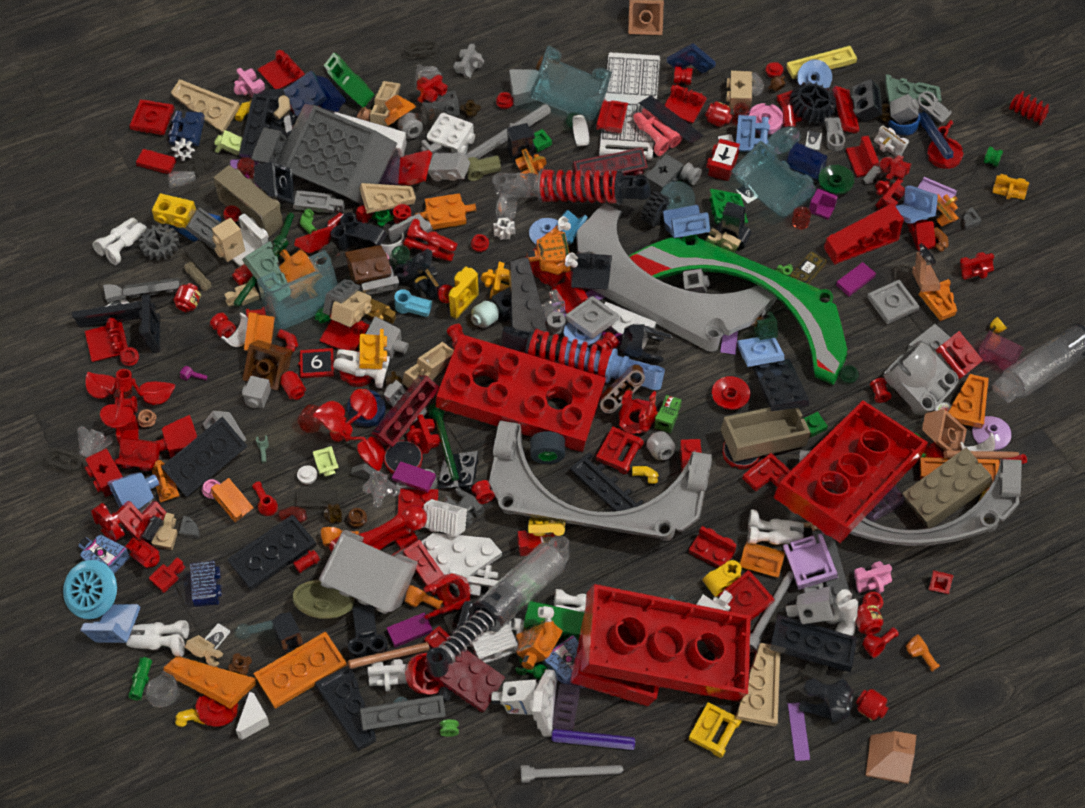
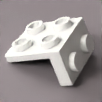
M441 113L427 134V139L450 148L452 153L462 152L466 154L469 144H472L475 139L473 124Z
M245 213L239 217L245 252L232 259L238 266L244 264L242 259L268 243L269 237L268 233L263 228L260 229L253 218H249Z

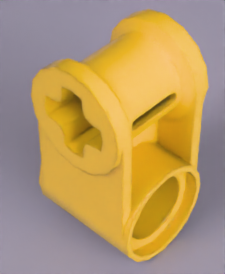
M734 560L728 561L716 570L708 573L703 578V582L711 593L718 597L719 593L741 576V565Z

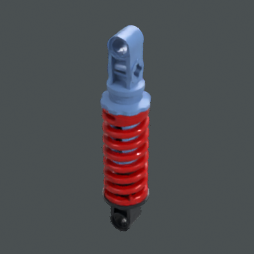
M503 327L500 346L605 377V383H609L611 378L617 380L630 366L640 365L644 369L645 381L641 386L652 390L661 389L665 373L664 368L634 361L627 356H618L617 349L607 350V347H602L601 351H598L597 344H593L590 349L587 348L588 343L586 341L582 343V346L578 345L577 339H573L572 344L568 343L569 338L567 336L563 337L560 344L558 343V334H554L552 341H549V332L540 331L537 327H533L531 333L514 327ZM633 373L631 377L638 379L641 377V374Z

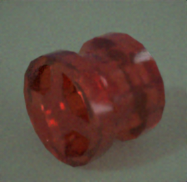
M248 157L240 159L237 162L238 170L241 171L243 176L248 175L250 179L254 178V161Z
M803 206L797 207L793 212L792 225L797 229L807 228L810 224L811 211Z

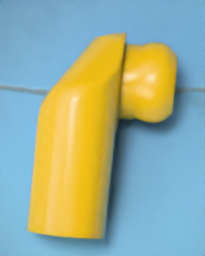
M252 100L240 105L235 115L237 121H242L244 116L249 114Z
M194 709L185 710L176 715L175 724L180 727H184L189 720L204 724L199 720Z

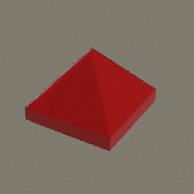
M935 442L926 446L923 452L926 454L925 458H944V451Z
M933 571L929 590L949 594L953 575Z

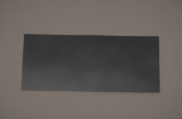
M652 95L638 102L691 144L704 136Z

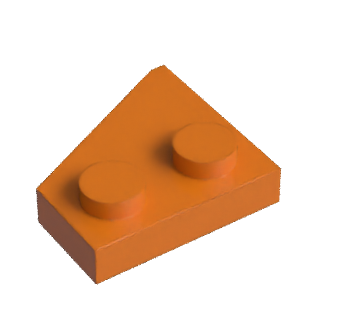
M949 279L940 282V290L920 291L919 293L920 297L940 321L955 316L957 312L956 304L953 301V292H950L949 286L951 282Z

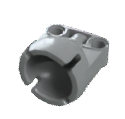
M922 340L908 348V357L904 354L900 355L884 372V378L887 383L911 406L912 411L919 416L936 408L958 383L957 374L950 370L933 352L931 347Z

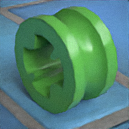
M456 720L441 721L440 727L442 729L440 734L447 737L458 735L459 729L457 727L459 722Z

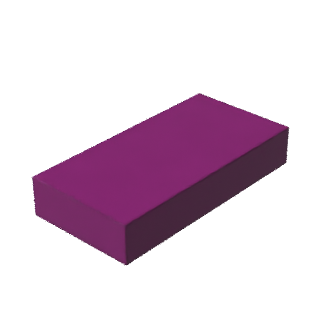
M862 262L838 280L836 286L846 295L851 296L875 278L876 273Z
M401 461L392 476L395 482L427 493L436 478V474Z
M425 612L387 627V632L395 648L432 632L428 619L423 618Z

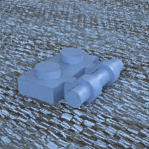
M738 116L736 143L740 144L739 151L754 152V145H758L759 152L766 153V146L769 144L767 134L770 130L768 117H762L761 123H756V116ZM756 130H761L760 139L755 138Z

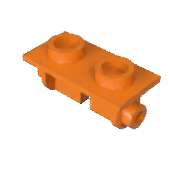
M162 460L156 461L154 468L151 469L152 474L156 476L159 482L156 488L160 502L179 496L177 485L162 468L165 464Z

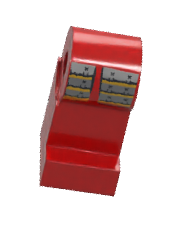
M526 530L518 531L520 556L555 550L556 541L554 533L547 532L543 536H534L533 533H526Z

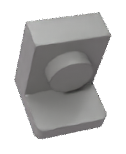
M425 139L422 141L421 152L430 150L433 153L432 158L434 153H450L448 147L437 143L429 145Z

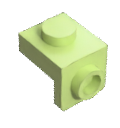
M224 130L221 136L218 135L215 139V152L219 153L221 149L239 155L243 138Z
M332 446L313 452L319 475L324 473V477L336 473L335 470L339 467Z

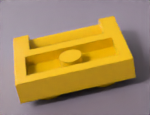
M530 517L528 531L533 533L534 536H543L547 532H553L556 536H561L565 532L566 523Z
M708 702L692 730L689 740L711 751L714 755L723 757L726 752L725 747L735 728H738L741 724V720L735 719L736 716ZM724 720L728 722V725L718 744H715L712 740Z

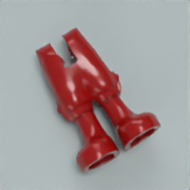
M414 218L407 232L408 236L404 241L403 249L407 251L418 249L423 252L428 248L433 251L432 257L452 261L454 253L451 251H456L458 244L439 235L437 232L431 231L427 233L420 228V221ZM416 238L425 240L428 243H422L416 240Z

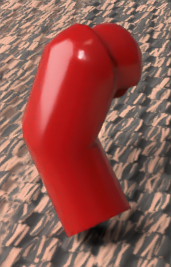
M340 212L327 222V227L339 226L341 223L340 218L343 214Z
M283 329L279 330L277 337L286 341L287 345L285 348L291 349L294 352L295 348L298 347L296 336Z

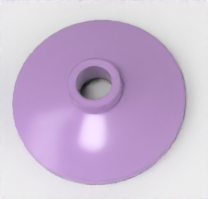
M986 416L982 429L977 427L972 429V435L977 444L984 442L988 439L990 433H993L995 438L994 451L1006 447L1011 439L1009 426L997 417Z

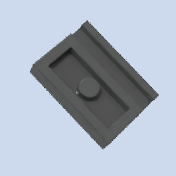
M198 207L185 229L215 250L216 245L212 240V228L221 224V222Z

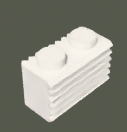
M432 499L424 504L423 509L427 513V523L424 527L429 528V531H440L446 533L449 537H456L465 531L466 508Z
M509 624L503 625V628L498 632L483 631V636H478V641H472L471 646L475 656L485 663L517 653L518 649Z

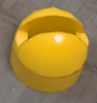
M998 317L990 324V329L996 327L993 331L994 333H1001L1007 328Z

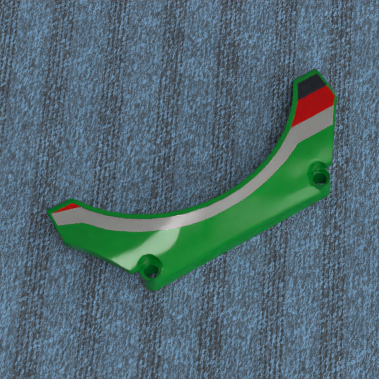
M696 234L683 236L682 240L678 237H671L628 256L638 267L658 280L682 274L684 271L702 269V271L734 275L761 286L779 299L794 315L801 326L812 353L815 377L834 385L848 353L837 306L833 303L831 291L827 289L821 290L702 240ZM689 241L695 242L694 245H686ZM828 298L829 302L824 303L820 299Z

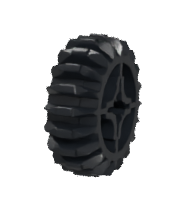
M809 81L807 84L805 82L801 85L798 84L792 90L789 103L793 106L792 109L793 113L796 114V118L801 116L802 121L807 120L808 123L814 122L817 124L818 122L823 123L826 118H830L834 114L836 97L833 96V92H829V88H824L823 84L818 85L817 82L812 84Z

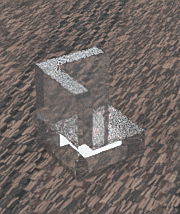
M556 289L549 292L550 301L541 304L545 322L552 312L565 313V302Z

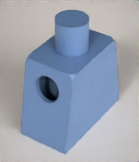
M142 473L131 474L107 482L119 508L126 501H131L137 509H140L154 498L150 489L159 485L155 475L145 479Z

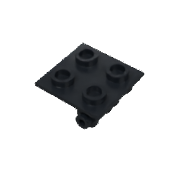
M576 253L578 265L573 270L571 288L608 290L612 255Z
M472 451L453 454L459 479L456 481L451 480L444 455L438 490L463 487L465 492H472L471 487L474 485L475 474H477L476 467L479 463L477 459L479 452Z

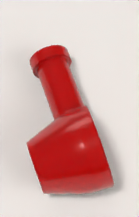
M261 482L254 483L252 488L260 499L258 502L259 512L263 516L274 515L278 510L277 501L272 496L266 495Z
M892 627L881 638L874 635L866 636L862 645L867 653L875 658L881 654L886 644L893 638H896L899 633Z

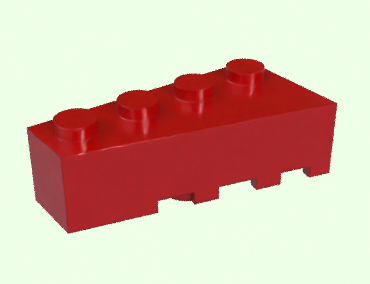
M894 203L827 237L824 249L835 265L899 240L904 218Z

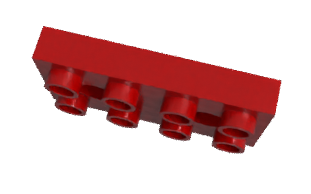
M460 334L436 397V407L494 426H498L500 421L518 423L521 425V434L531 437L540 432H556L565 438V447L583 452L604 390L606 378ZM479 376H488L495 382L488 387H481L473 380ZM552 398H560L565 400L568 405L563 410H557L550 407L547 401Z
M862 401L780 481L774 498L788 507L791 512L800 515L819 528L825 535L841 543L919 461L928 442L870 404ZM832 489L838 494L831 493L829 490Z
M594 584L586 593L581 672L739 702L748 695L751 615ZM619 626L628 627L630 634L637 639L636 645L626 644L620 638L618 633ZM697 641L706 643L708 650L715 655L714 661L707 660L701 656L697 648Z

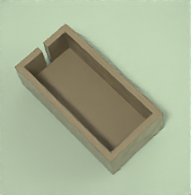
M228 165L213 177L218 199L227 207L234 205L241 210L242 215L245 213L249 218H253L260 229L263 228L269 237L283 226L278 200L271 198L262 188H258L250 178L244 177L240 170Z
M770 407L724 417L721 427V433L734 461L806 446L810 430L805 420L802 419L803 415L799 408L771 412Z
M966 447L904 491V501L927 529L933 528L988 489L993 483L992 476L981 463L978 464L977 458Z

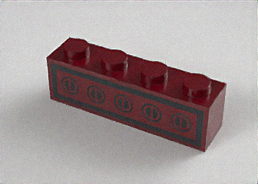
M643 147L574 161L572 164L574 178L577 170L582 171L583 178L587 170L592 172V178H594L595 171L599 170L602 179L604 172L607 170L610 171L611 179H613L612 171L623 170L624 176L643 175L648 168Z
M418 375L371 434L384 446L393 447L438 392L440 387L427 375Z

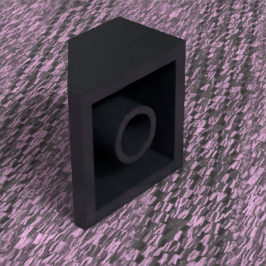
M273 161L254 166L253 176L255 184L270 196L289 204H295L292 169Z

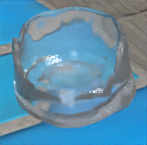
M418 64L415 72V84L417 85V80L421 77L430 80L438 74L441 75V73L434 66L423 67L421 64Z
M506 192L500 193L495 207L497 220L498 218L508 217L510 221H513L512 219L517 208L516 195Z
M162 671L161 675L151 680L146 687V698L149 704L158 708L170 705L180 694V688L174 676L165 671Z

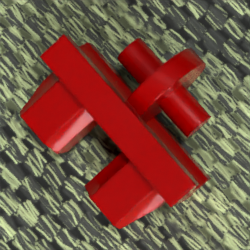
M438 74L430 80L425 77L417 80V89L421 91V95L418 97L419 102L422 103L428 100L433 103L436 101L438 94L441 96L446 94L448 85L442 82L443 76Z
M899 155L895 159L884 157L880 161V169L885 173H889L886 177L887 179L891 180L895 176L903 179L905 175H908L911 164L903 161L904 156Z
M898 178L891 186H889L890 182L888 180L876 183V194L879 196L883 194L875 205L878 209L881 206L886 207L892 203L895 206L898 202L891 195H894L898 200L904 196L905 189L900 185L903 180Z
M981 252L977 253L973 259L961 258L962 278L965 280L978 275L981 279L986 278L988 272L994 271V255Z
M423 414L417 416V421L409 427L410 431L406 434L408 441H414L415 444H419L422 454H428L430 448L438 447L441 442L438 434L430 435V432H433L435 428L433 419H424Z
M133 537L126 545L132 551L129 555L146 568L154 567L158 564L160 559L159 551L143 539L139 542Z

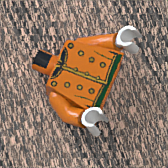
M564 216L559 218V226H555L546 235L536 240V250L527 251L529 262L539 261L541 271L558 275L564 271H571V267L575 268L578 265L576 262L578 257L574 253H569L566 235L562 231L563 229L569 230L571 228V224L568 223V219Z
M539 607L538 616L545 618V620L525 628L524 632V621L522 619L514 618V621H509L508 623L511 630L517 631L516 638L519 646L516 652L523 658L522 666L526 669L531 670L535 663L547 659L563 632L551 620L554 615V610L551 607Z

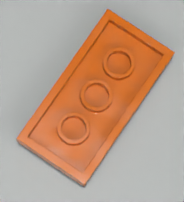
M325 631L255 672L254 676L276 709L315 686V682L347 666V663Z

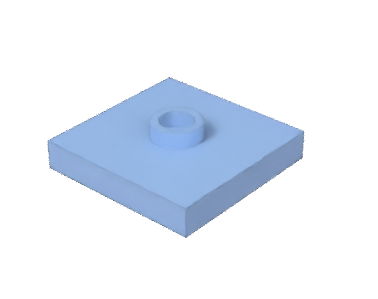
M773 334L737 341V347L747 367L784 360V354Z

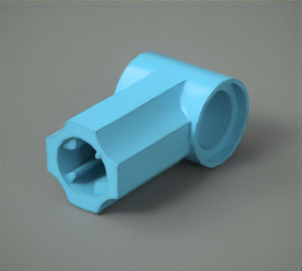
M399 290L395 293V310L398 313L405 314L411 312L425 317L429 316L432 301L412 296L407 290Z

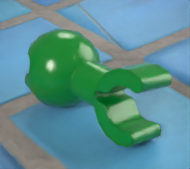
M520 658L519 661L522 665L523 658ZM538 664L531 670L524 667L516 668V673L519 675L530 673L537 680H541L548 668L544 664Z

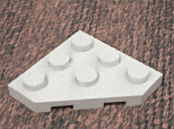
M433 533L421 541L444 575L456 573L467 579L468 575H476L478 569L483 570L487 565H490L502 556L501 550L490 538L462 535L449 537L446 534ZM454 583L450 584L454 589L457 588V585Z
M554 670L545 671L534 692V699L530 700V712H533L534 721H537V728L541 730L543 737L552 736L557 676Z

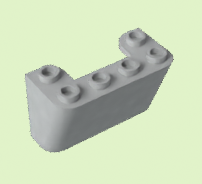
M348 530L342 531L319 577V580L322 582L321 585L326 588L340 590L339 593L344 596H353L361 604L375 606L376 610L381 613L387 614L388 611L391 612L402 605L418 562L401 554L395 557L363 543L364 537Z

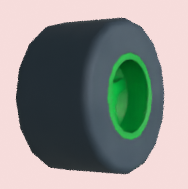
M551 431L533 435L530 439L531 458L542 464H554L562 461L565 457V438L561 434Z

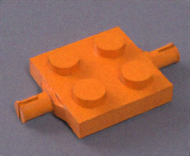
M460 193L425 199V212H420V215L423 219L429 221L432 230L466 224V212L476 211L475 203L464 205Z
M302 249L293 256H290L287 250H283V253L280 252L285 261L279 266V269L284 273L292 292L290 296L295 299L301 293L307 292L311 299L315 298L314 296H317V293L312 287L322 277V274L307 253Z

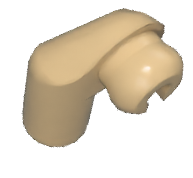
M286 96L279 97V108L273 113L278 120L290 110V101Z

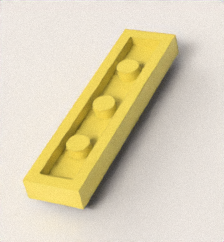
M851 46L787 62L786 68L792 79H797L800 67L807 61L821 60L830 69L856 63L857 57Z

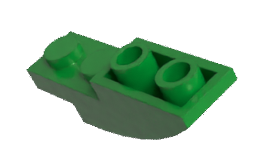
M335 52L324 64L328 70L327 73L360 106L365 107L375 95Z

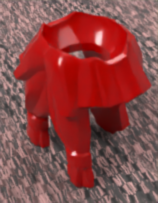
M627 390L621 401L619 426L628 433H647L658 414L655 405L656 392L654 391L651 394L649 401L632 399L633 391ZM632 412H640L639 423L630 420L629 416Z
M448 573L442 575L433 583L426 585L423 588L424 592L435 589L438 598L443 601L444 606L423 615V618L429 619L432 616L435 617L455 609L460 610L465 601H470L472 590L468 580L462 575ZM451 583L457 585L460 594L458 598L450 592L449 587Z

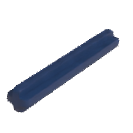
M925 111L919 113L920 123L946 160L952 159L954 157L953 150Z

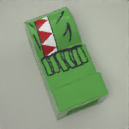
M666 395L660 412H658L655 418V429L668 433L672 432L682 399ZM661 422L668 424L669 426H663Z

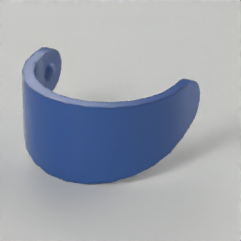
M918 113V117L914 118L916 122L910 125H899L891 120L888 121V125L896 134L910 135L918 129L920 115Z

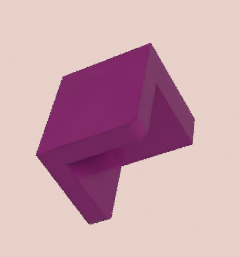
M817 189L810 202L809 213L828 220L836 207L837 196Z

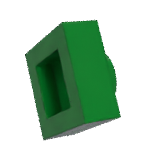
M543 129L534 133L535 139L533 142L537 152L552 145V140Z
M818 412L803 418L810 430V438L826 431L828 425Z

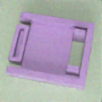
M818 534V541L820 542L816 544L814 535L791 542L792 552H790L787 544L783 545L799 590L837 578L836 569L822 534ZM820 571L825 572V574L819 576H815L809 579L806 578L807 575H811Z

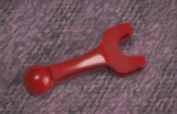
M411 505L404 510L403 514H398L385 524L358 535L364 537L363 543L380 550L392 541L410 534L411 530L417 531L422 529L427 523V513L422 507ZM339 537L330 542L329 549L331 553Z

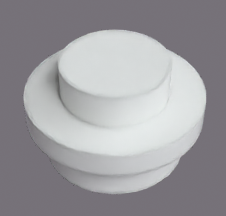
M312 466L301 467L297 473L298 480L305 485L312 484L317 478L316 469Z

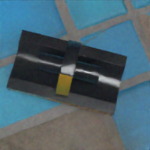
M432 266L414 277L413 287L416 290L422 289V291H425L432 300L436 299L439 288L446 285L443 279H435L437 270Z

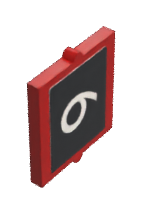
M333 348L300 350V362L298 364L301 378L334 376L333 365L335 360Z

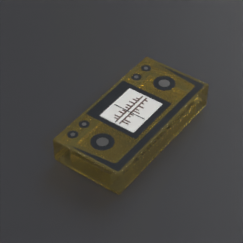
M811 251L792 273L791 277L809 284L824 267L826 260Z

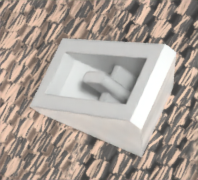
M249 692L236 729L239 739H244L269 725L266 714L254 693Z

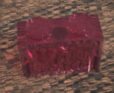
M989 331L979 348L978 355L984 361L994 363L1000 369L1012 372L1024 347Z

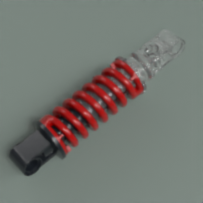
M544 168L539 171V174L498 173L492 178L498 196L538 197L541 203L551 202V200L553 202H558L559 200L562 202H567L568 200L577 202L579 200L581 203H585L588 200L590 203H595L596 201L604 203L607 200L609 203L622 204L624 199L644 200L651 195L649 180L646 176H624L623 170L612 171L613 179H611L610 171L607 170L604 172L602 179L599 170L595 171L594 178H592L590 170H587L585 175H583L581 170H577L575 175H573L572 170H568L566 175H564L563 170H558L555 175L553 170Z

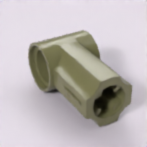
M498 156L480 160L476 157L468 158L470 165L467 176L470 181H477L485 174L501 171Z

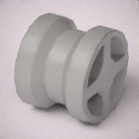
M687 163L681 171L680 178L688 180L691 185H694L700 178L702 170L694 168L691 163Z
M552 312L547 317V330L550 334L561 335L564 333L566 318L562 313Z

